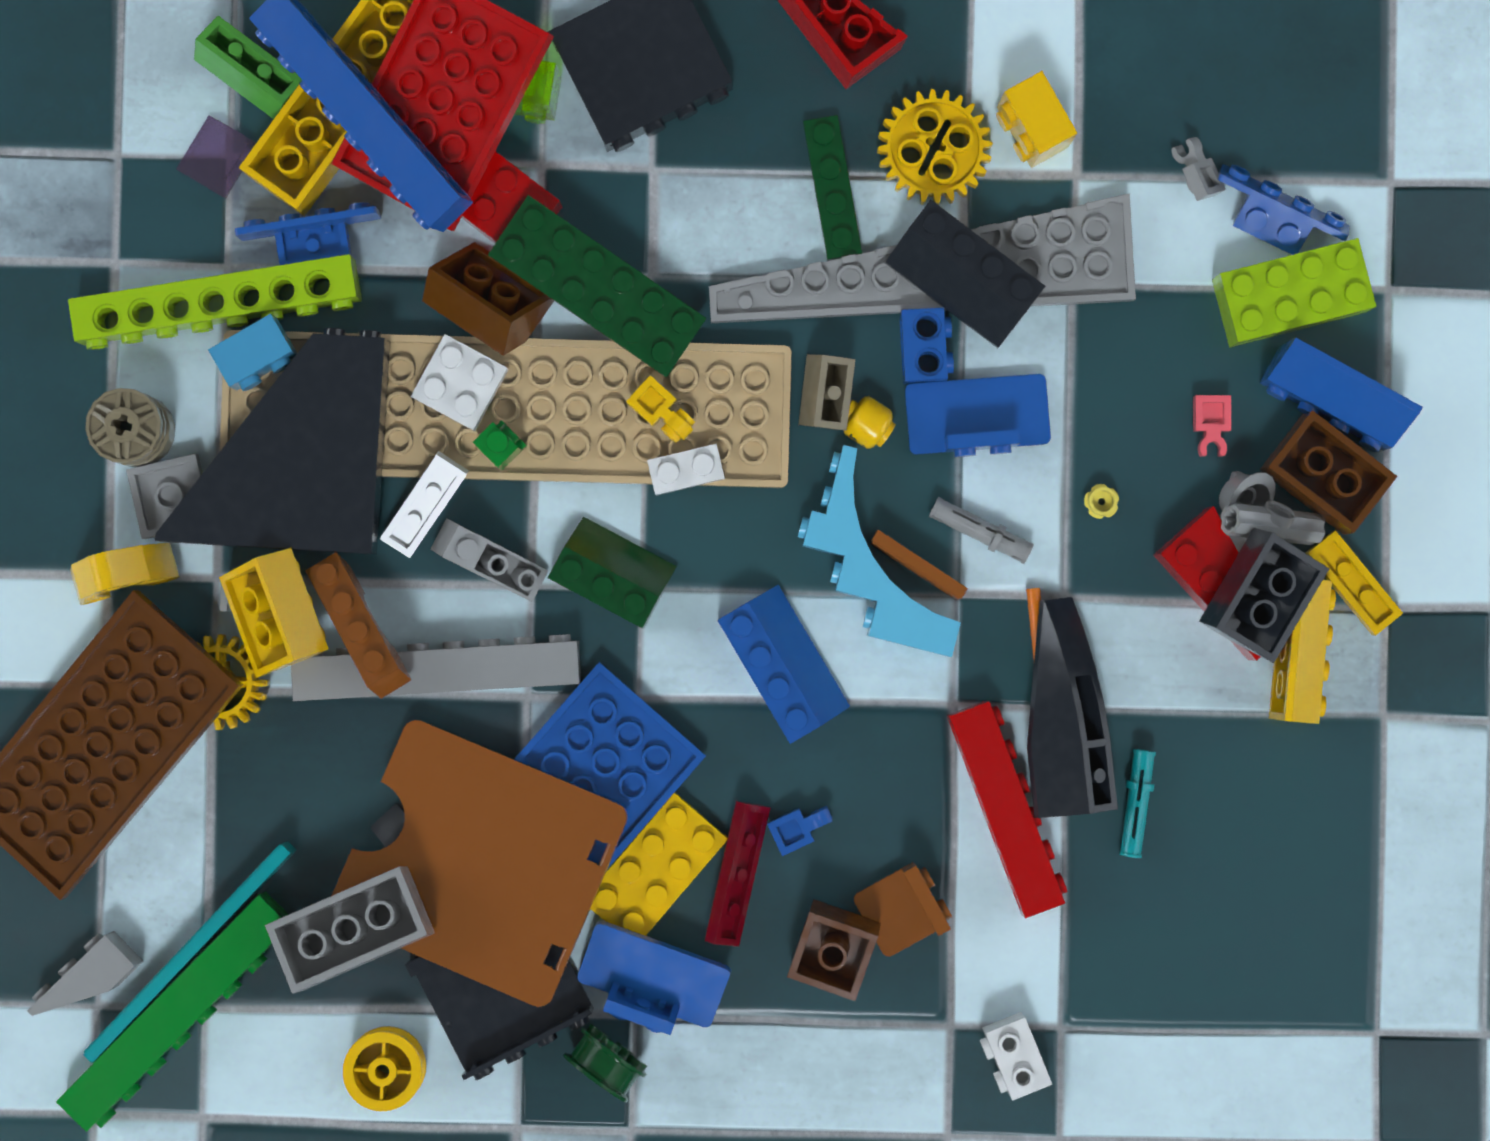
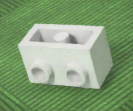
M1022 1012L982 1027L985 1038L980 1039V1043L987 1060L995 1059L999 1071L994 1072L993 1075L1001 1093L1008 1091L1013 1101L1052 1085L1027 1020Z

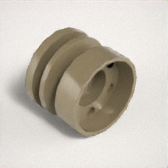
M117 388L105 392L93 402L86 417L85 430L90 445L100 456L125 466L140 467L157 463L168 454L174 442L175 424L171 412L161 401L135 389ZM122 422L132 424L131 431L120 429Z

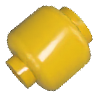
M865 396L858 403L853 399L851 400L847 431H843L846 436L864 448L871 449L875 445L881 447L892 433L896 424L892 422L893 413L889 408L874 398Z

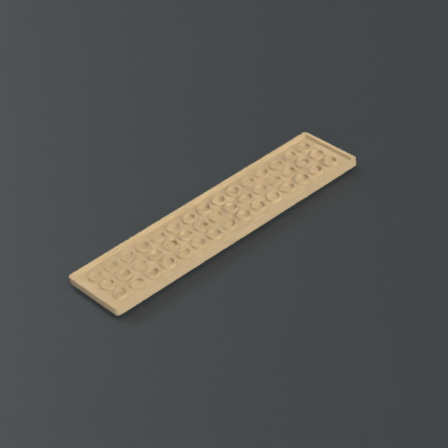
M241 330L226 331L224 334V340L238 333ZM286 332L297 353L313 333L323 334L321 332ZM345 333L348 336H359L357 333ZM381 334V337L386 338L390 342L382 477L420 478L439 451L469 470L464 479L653 485L647 460L717 444L725 479L699 486L784 488L788 483L792 354L788 346L690 343L669 375L664 377L613 341L528 338L524 344L502 356L476 337L450 336L509 369L476 431H473L411 397L443 336ZM270 371L260 377L262 382L259 385L244 392L242 389L234 390L230 388L222 375L220 451L283 371L276 374ZM650 375L677 399V402L670 410L676 412L681 408L695 421L692 426L693 431L684 441L680 439L675 443L661 430L664 425L662 418L652 427L626 403L629 397ZM501 420L527 445L503 470L497 468L473 443L492 422L497 425Z

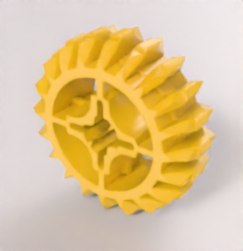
M218 634L216 643L211 636L203 637L204 649L210 655L215 653V659L244 684L242 688H246L242 700L228 711H225L224 708L213 721L215 730H223L225 720L230 729L237 728V717L243 723L249 722L250 715L246 709L258 713L261 708L254 700H266L267 698L265 693L258 690L259 686H269L270 682L266 679L259 680V677L256 678L244 644L238 649L240 638L237 636H233L229 640L228 645L225 634ZM227 654L240 662L245 670L246 677L236 676L231 671L230 661H227Z

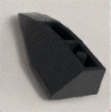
M1072 597L1040 600L1027 738L1034 818L1084 815L1118 809L1111 741L1104 700L1086 633Z

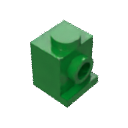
M502 420L497 425L492 422L473 441L481 452L500 470L509 465L527 447Z

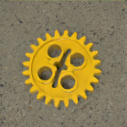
M931 89L928 99H924L918 91L915 95L914 104L906 97L903 98L902 105L904 110L902 111L896 107H893L891 110L895 121L891 119H884L883 126L890 132H879L878 136L879 140L887 143L877 148V154L887 155V158L880 162V168L891 169L886 175V181L895 178L898 180L895 187L896 192L904 187L909 189L907 200H910L915 193L919 194L920 205H924L927 197H932L933 201L939 205L941 196H945L949 204H952L954 192H957L963 198L966 197L967 189L965 185L967 184L975 189L979 183L974 175L984 177L987 172L980 164L990 163L992 158L988 154L983 153V151L991 149L993 142L983 140V137L989 134L990 128H979L978 126L982 122L984 115L981 114L975 117L971 115L975 106L973 103L963 108L961 106L962 95L958 96L954 102L949 101L950 95L948 90L945 91L942 99H937L934 89ZM922 117H930L935 121L936 129L929 132L923 131L918 125V120ZM949 120L951 125L942 139L939 150L935 153L926 173L923 176L919 175L918 171L927 157L930 149L929 145L934 143L944 121ZM953 133H961L966 137L968 144L963 148L954 147L949 141V136ZM906 148H914L919 152L920 159L915 163L906 162L901 152ZM937 164L947 165L951 170V177L939 179L933 173V167Z

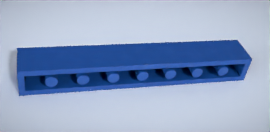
M266 0L252 14L249 19L258 28L255 32L257 37L270 48L273 46L280 55L277 59L281 65L289 72L297 73L302 79L299 83L301 88L313 99L318 98L324 105L322 112L334 124H341L347 131L344 135L345 139L356 150H363L370 158L367 161L369 167L380 177L385 176L392 184L389 187L390 191L402 203H409L415 210L412 214L413 218L424 229L432 228L444 232L473 203L472 199L299 0Z

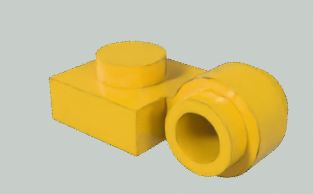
M651 375L626 401L652 427L662 418L664 425L661 430L675 443L680 439L684 441L693 431L692 426L695 421L681 408L676 412L670 410L677 402V399Z

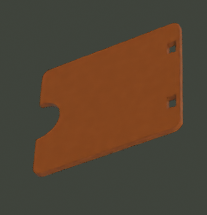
M420 720L407 723L381 780L382 783L389 786L398 795L402 802L405 813L403 829L392 844L381 850L367 852L352 848L332 896L399 866H408L435 933L401 949L533 1006H545L551 1002L627 823V811L618 803ZM596 840L608 843L599 865L588 860ZM552 944L564 948L555 969L544 964Z

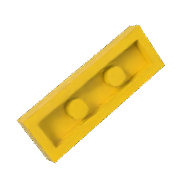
M1336 530L1331 531L1322 539L1321 543H1317L1305 553L1329 568L1325 576L1326 580L1332 581V587L1372 636L1379 634L1403 614Z

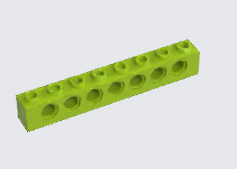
M348 254L68 299L74 341L86 345L88 350L107 348L109 341L121 340L122 344L143 342V336L156 334L157 338L163 339L176 337L179 330L192 329V333L209 332L214 330L213 325L227 323V327H241L248 325V319L264 318L269 314H272L278 320H282L283 314L297 312V316H310L318 314V308L332 306L333 311L348 310L353 308V303L361 302L362 297L356 260ZM320 279H328L330 283L329 290L324 295H315V283ZM286 284H292L294 286L293 297L287 301H281L279 299L281 287ZM250 290H258V302L251 307L245 306L244 297L246 293ZM222 295L224 298L223 307L217 312H211L209 309L210 300L214 296ZM181 301H187L189 305L187 314L181 318H176L174 313L175 306ZM152 306L154 311L152 319L147 323H141L139 318L140 312L143 308ZM111 312H117L118 323L115 327L107 329L105 327L106 316Z

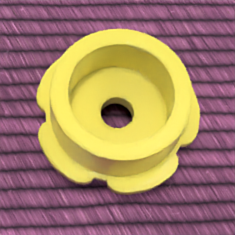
M1105 484L1093 486L1091 492H1087L1084 497L1085 507L1089 509V514L1096 519H1102L1104 516L1111 517L1118 510V493L1115 489L1108 488ZM1100 498L1105 500L1104 505L1098 503Z

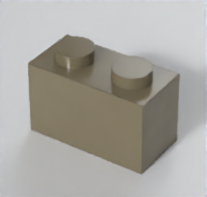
M807 355L798 425L847 431L855 359L828 355Z

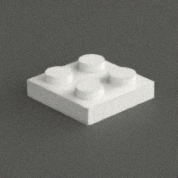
M444 334L411 397L465 427L476 431L509 369Z

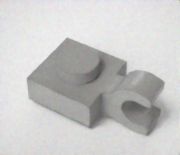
M1197 137L1185 140L1189 147L1188 154L1185 152L1183 145L1172 148L1174 159L1187 166L1182 170L1186 177L1187 186L1197 201L1216 196L1226 190L1223 182L1218 180L1219 173L1212 158H1205L1202 144Z

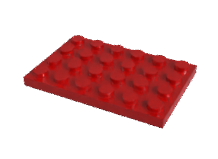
M413 0L372 85L466 194L472 198L554 36L488 0ZM344 137L331 164L402 203L390 191L389 187L392 185L385 176L380 177L369 167L367 161L370 158L363 150H356ZM408 202L404 204L405 206L414 210ZM463 213L447 228L448 230L455 231Z

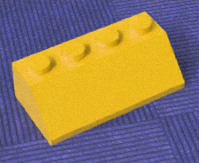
M1323 580L1273 663L1269 719L1319 724L1320 717L1325 715L1326 696L1322 695L1323 681L1328 680L1330 670L1329 661L1325 660L1326 646L1331 645L1333 636L1332 625H1328L1329 610L1333 611L1336 602V592L1334 589H1331L1332 581Z

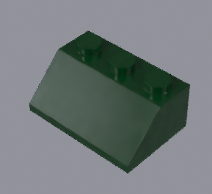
M583 517L561 551L548 579L644 629L677 566Z

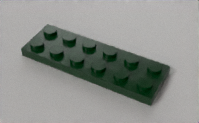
M529 195L488 253L489 257L664 377L669 375L707 319Z

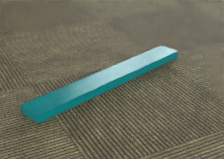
M289 842L279 844L84 1050L83 1056L91 1063L95 1062L164 992L297 849Z

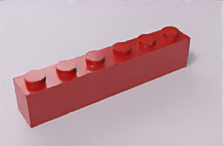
M985 700L946 715L1021 915L1026 919L1065 904L1062 895L1068 892L1061 873L1054 874L1050 860L1055 859L1048 839L1041 840L1037 827L1042 826L1041 818H1034L1033 806L1029 807L1025 793L1030 792L1023 772L1016 773L1012 760L1017 759V755L1010 738L1003 739L999 727L1004 725V720L998 706L991 707L990 701Z

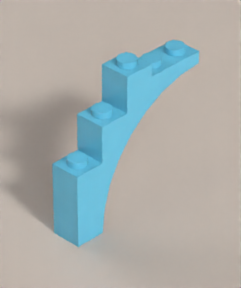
M843 445L841 453L834 451L829 472L835 473L832 487L825 486L820 506L827 508L826 513L811 511L810 518H802L798 537L804 539L802 547L843 557L842 563L835 562L830 582L836 584V592L875 601L874 608L867 607L863 627L868 628L867 636L952 657L961 622L936 614L912 600L888 578L872 556L861 532L854 504L853 474L857 448Z

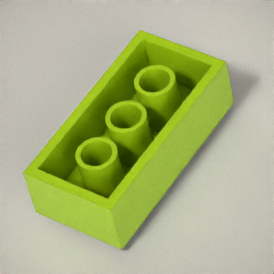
M1359 238L1223 272L1212 279L1229 348L1363 314L1377 307Z

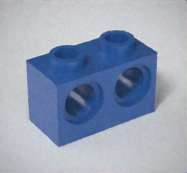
M944 308L901 310L899 323L903 385L947 381L948 373L954 372L953 352L946 351V338L952 337L951 317H945ZM921 320L932 322L935 326V334L931 337L921 336L916 329L917 323ZM923 355L934 357L937 361L936 371L931 373L922 371L918 364L919 358Z

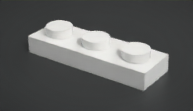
M438 451L382 533L380 540L410 558L469 470Z

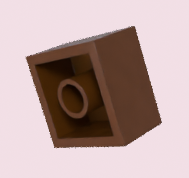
M813 899L787 977L856 1001L878 939L881 923Z

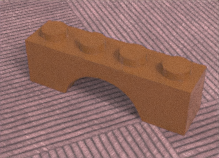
M335 552L305 570L366 686L382 699L410 682L412 679L397 651L385 637L371 614L364 598L365 592L351 566Z

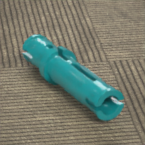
M1133 749L1134 756L1130 780H1126L1125 785L1129 790L1119 855L1142 858L1141 852L1150 791L1153 792L1155 786L1151 782L1156 752ZM1143 770L1140 799L1137 800L1140 772ZM1138 807L1135 835L1132 837L1135 808Z

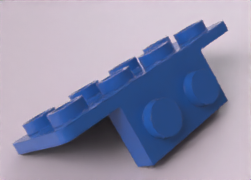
M1042 374L914 383L907 385L905 388L909 450L912 454L954 452L955 457L976 456V450L990 449V455L1012 453L1011 447L1045 445L1051 439L1046 378Z
M598 921L590 938L577 979L582 984L609 993L603 1008L604 1012L611 1014L619 1020H629L643 1025L652 1032H662L671 1035L676 1018L705 1028L711 1026L731 970L725 964L606 921Z

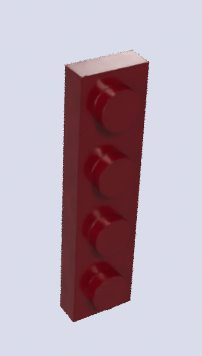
M736 801L705 941L709 943L738 947L740 945L770 807Z

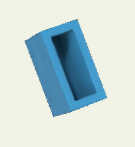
M272 314L265 316L208 349L228 386L234 390L242 389L243 392L259 385L262 382L260 377L270 371L276 374L285 370L291 359L297 354L279 320Z

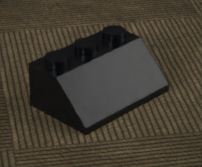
M1253 528L1199 622L1228 640L1274 663L1329 568L1274 533Z

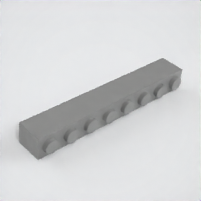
M566 634L550 635V643H535L534 636L514 638V645L500 646V639L478 640V647L464 648V641L443 642V649L429 650V643L407 644V651L397 653L412 680L387 696L580 684L582 681L579 641H571V635ZM336 648V656H322V653L291 665L293 701L377 696L366 686L347 648Z

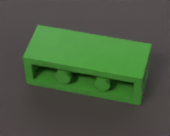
M217 16L195 39L194 60L273 119L302 81L295 72H289L275 57L220 16Z

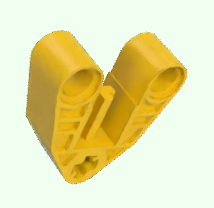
M170 543L138 545L97 553L72 564L70 569L80 605L110 598V591L131 585L150 586L180 578Z

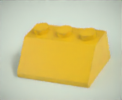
M291 548L256 557L219 577L256 678L309 659L329 649L326 643L325 632L320 626L313 608L312 598L307 592L301 576L300 565L295 559Z

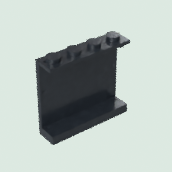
M610 0L548 31V33L554 36L552 44L556 52L559 53L603 140L607 152L613 149L615 152L623 151L635 143L633 139L645 133L648 137L663 131L666 128L665 123L675 118H678L679 121L688 119L698 112L697 107L707 102L710 105L720 103L728 98V92L733 90L732 80L692 0Z
M552 944L544 964L555 969L563 947ZM419 956L412 958L405 964L410 976H417L465 1070L461 1075L463 1080L474 1076L475 1080H479L494 1071V1064L504 1059L507 1064L526 1055L525 1048L535 1043L538 1044L539 1048L551 1043L558 1038L556 1032L568 1026L571 1031L582 1027L590 1021L588 1016L594 1010L586 991L577 979V974L570 960L550 1003L541 1007L528 1004Z

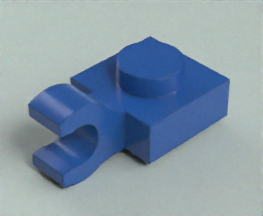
M827 805L805 817L799 807L767 822V825L781 855L784 856L814 842L815 839L811 831L832 822L833 818Z

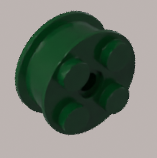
M590 1024L588 1029L583 1027L581 1031L584 1036L572 1053L565 1052L563 1057L594 1083L619 1100L627 1103L629 1100L626 1096L627 1092L639 1076L645 1077L647 1075L645 1072L647 1065L635 1057L634 1053L625 1046L609 1039L608 1035L595 1025Z

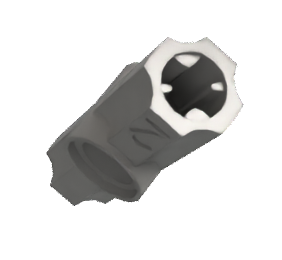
M1267 501L1264 507L1233 503L1231 506H1225L1220 515L1222 519L1221 529L1228 536L1248 538L1253 528L1272 532L1288 543L1313 545L1314 543H1321L1325 535V520L1320 514L1293 511L1288 506L1276 501Z

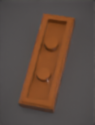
M877 530L870 540L871 545L955 600L962 599L968 590L967 587L880 530Z

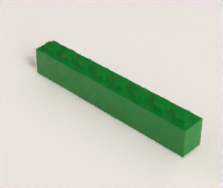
M266 891L258 895L73 1083L56 1103L86 1132L96 1124L100 1128L105 1126L117 1113L113 1107L121 1099L127 1103L142 1088L138 1083L146 1073L151 1077L155 1075L167 1062L163 1056L172 1047L178 1051L192 1037L188 1031L196 1022L201 1026L205 1024L217 1011L213 1005L222 996L228 1000L243 985L239 979L248 970L253 974L267 961L268 958L263 954L272 946V942L265 925L289 914Z

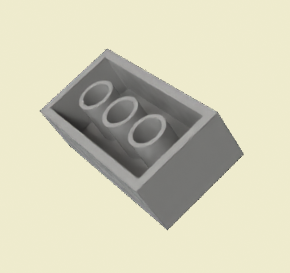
M399 866L265 925L292 994L304 991L435 933L408 866Z

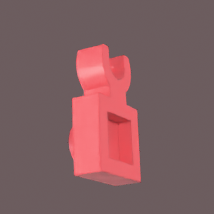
M1231 395L1193 396V432H1203V439L1200 440L1197 448L1199 456L1204 457L1207 455L1208 443L1217 445L1218 457L1225 456L1227 444L1221 437V432L1231 431Z

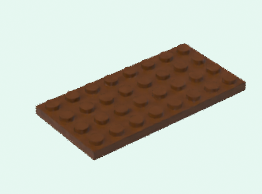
M133 590L0 752V846L59 900L67 898L244 684L139 590Z

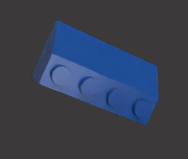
M1296 337L1279 346L1260 381V384L1268 387L1266 392L1272 397L1281 401H1285L1288 398L1299 404L1297 409L1303 414L1313 410L1322 418L1330 421L1329 423L1344 435H1348L1350 432L1361 438L1359 443L1374 452H1379L1380 449L1384 451L1393 448L1423 408L1419 404Z
M779 585L717 620L790 744L850 707Z

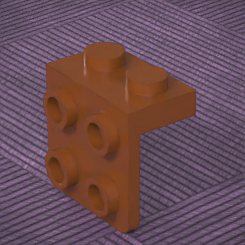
M914 862L854 895V902L861 915L881 923L876 942L883 955L887 957L895 955L934 932L940 936L951 930L947 920L952 918L948 907L943 899L938 901L934 899L930 888L935 886L932 878L925 867L919 870Z

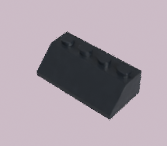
M931 199L885 261L887 266L997 349L1046 287Z

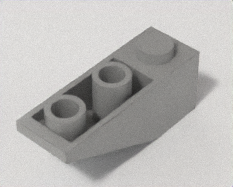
M446 518L430 549L443 558L533 602L548 573V570L448 518Z
M115 931L104 936L98 933L84 946L87 953L79 961L75 958L71 959L59 970L58 974L61 978L53 986L47 983L32 997L35 1003L27 1012L34 1016L109 992L118 987L144 961Z

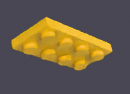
M674 792L606 871L591 910L608 923L646 936L725 844L728 837Z

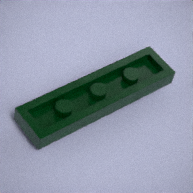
M838 115L803 121L827 261L840 259L848 255L862 254Z

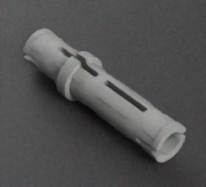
M941 497L937 498L928 516L988 546V550L992 552L997 550L1020 561L1022 564L1026 562L1034 546L1033 543L1006 531L1007 527L1001 524L998 527L943 500Z

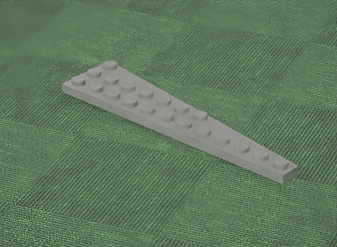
M1130 193L1089 202L1080 206L1061 208L1044 214L1029 215L998 224L993 223L971 229L1046 286L1030 307L1127 302L1136 299ZM897 245L858 255H848L831 261L816 262L790 270L771 272L763 276H753L709 286L711 323L899 314L901 310L943 307L885 264V261Z

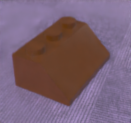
M473 242L429 267L422 302L504 356L528 340L554 300L489 257L488 250Z

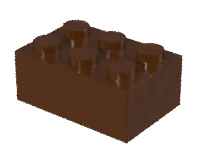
M1313 410L1301 415L1260 468L1261 472L1272 476L1274 482L1314 513L1320 514L1328 524L1343 535L1355 533L1398 477Z

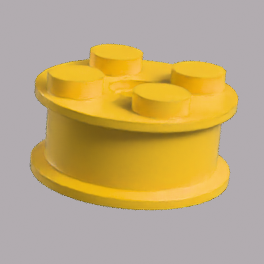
M392 1026L374 1028L362 1035L349 1049L343 1063V1080L350 1096L361 1106L380 1112L397 1109L410 1101L422 1085L426 1074V1056L421 1044L409 1032ZM380 1065L387 1066L389 1073L382 1072Z

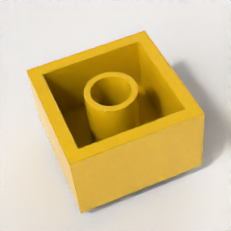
M1043 71L1004 91L997 106L999 112L996 113V117L1005 132L1010 130L1016 141L1013 144L1014 150L1022 162L1027 161L1029 166L1033 168L1070 146L1077 135V131Z

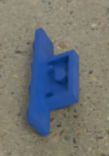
M1222 164L1218 180L1248 195L1233 221L1234 227L1292 255L1299 253L1313 227L1343 241L1347 240L1349 225L1343 216L1333 211L1324 213L1314 208V204L1302 196L1297 195L1293 198L1283 193L1282 188L1271 181L1264 180L1260 182L1250 177L1251 174L1240 166L1231 165L1229 167Z
M360 202L349 205V210L335 212V208L318 209L314 211V216L300 218V214L292 213L279 216V221L265 223L264 219L248 220L243 222L244 227L235 228V235L241 241L275 236L279 265L348 254L352 256L347 225L381 219V214L376 206L370 207V203Z

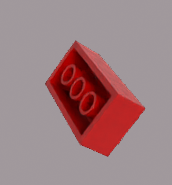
M495 151L471 198L473 203L464 211L461 218L493 243H496L528 195L555 214H558L562 209V205L559 199Z

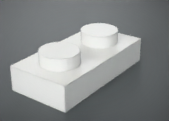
M717 444L647 460L656 496L725 479Z

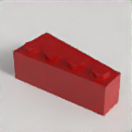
M777 0L845 89H848L900 51L908 37L899 28L896 30L883 20L884 16L874 8L870 9L860 0Z
M1214 506L1205 508L1153 555L1203 611L1206 610L1239 553L1231 537L1226 535L1221 529L1222 520ZM1232 642L1247 660L1257 661L1261 658Z

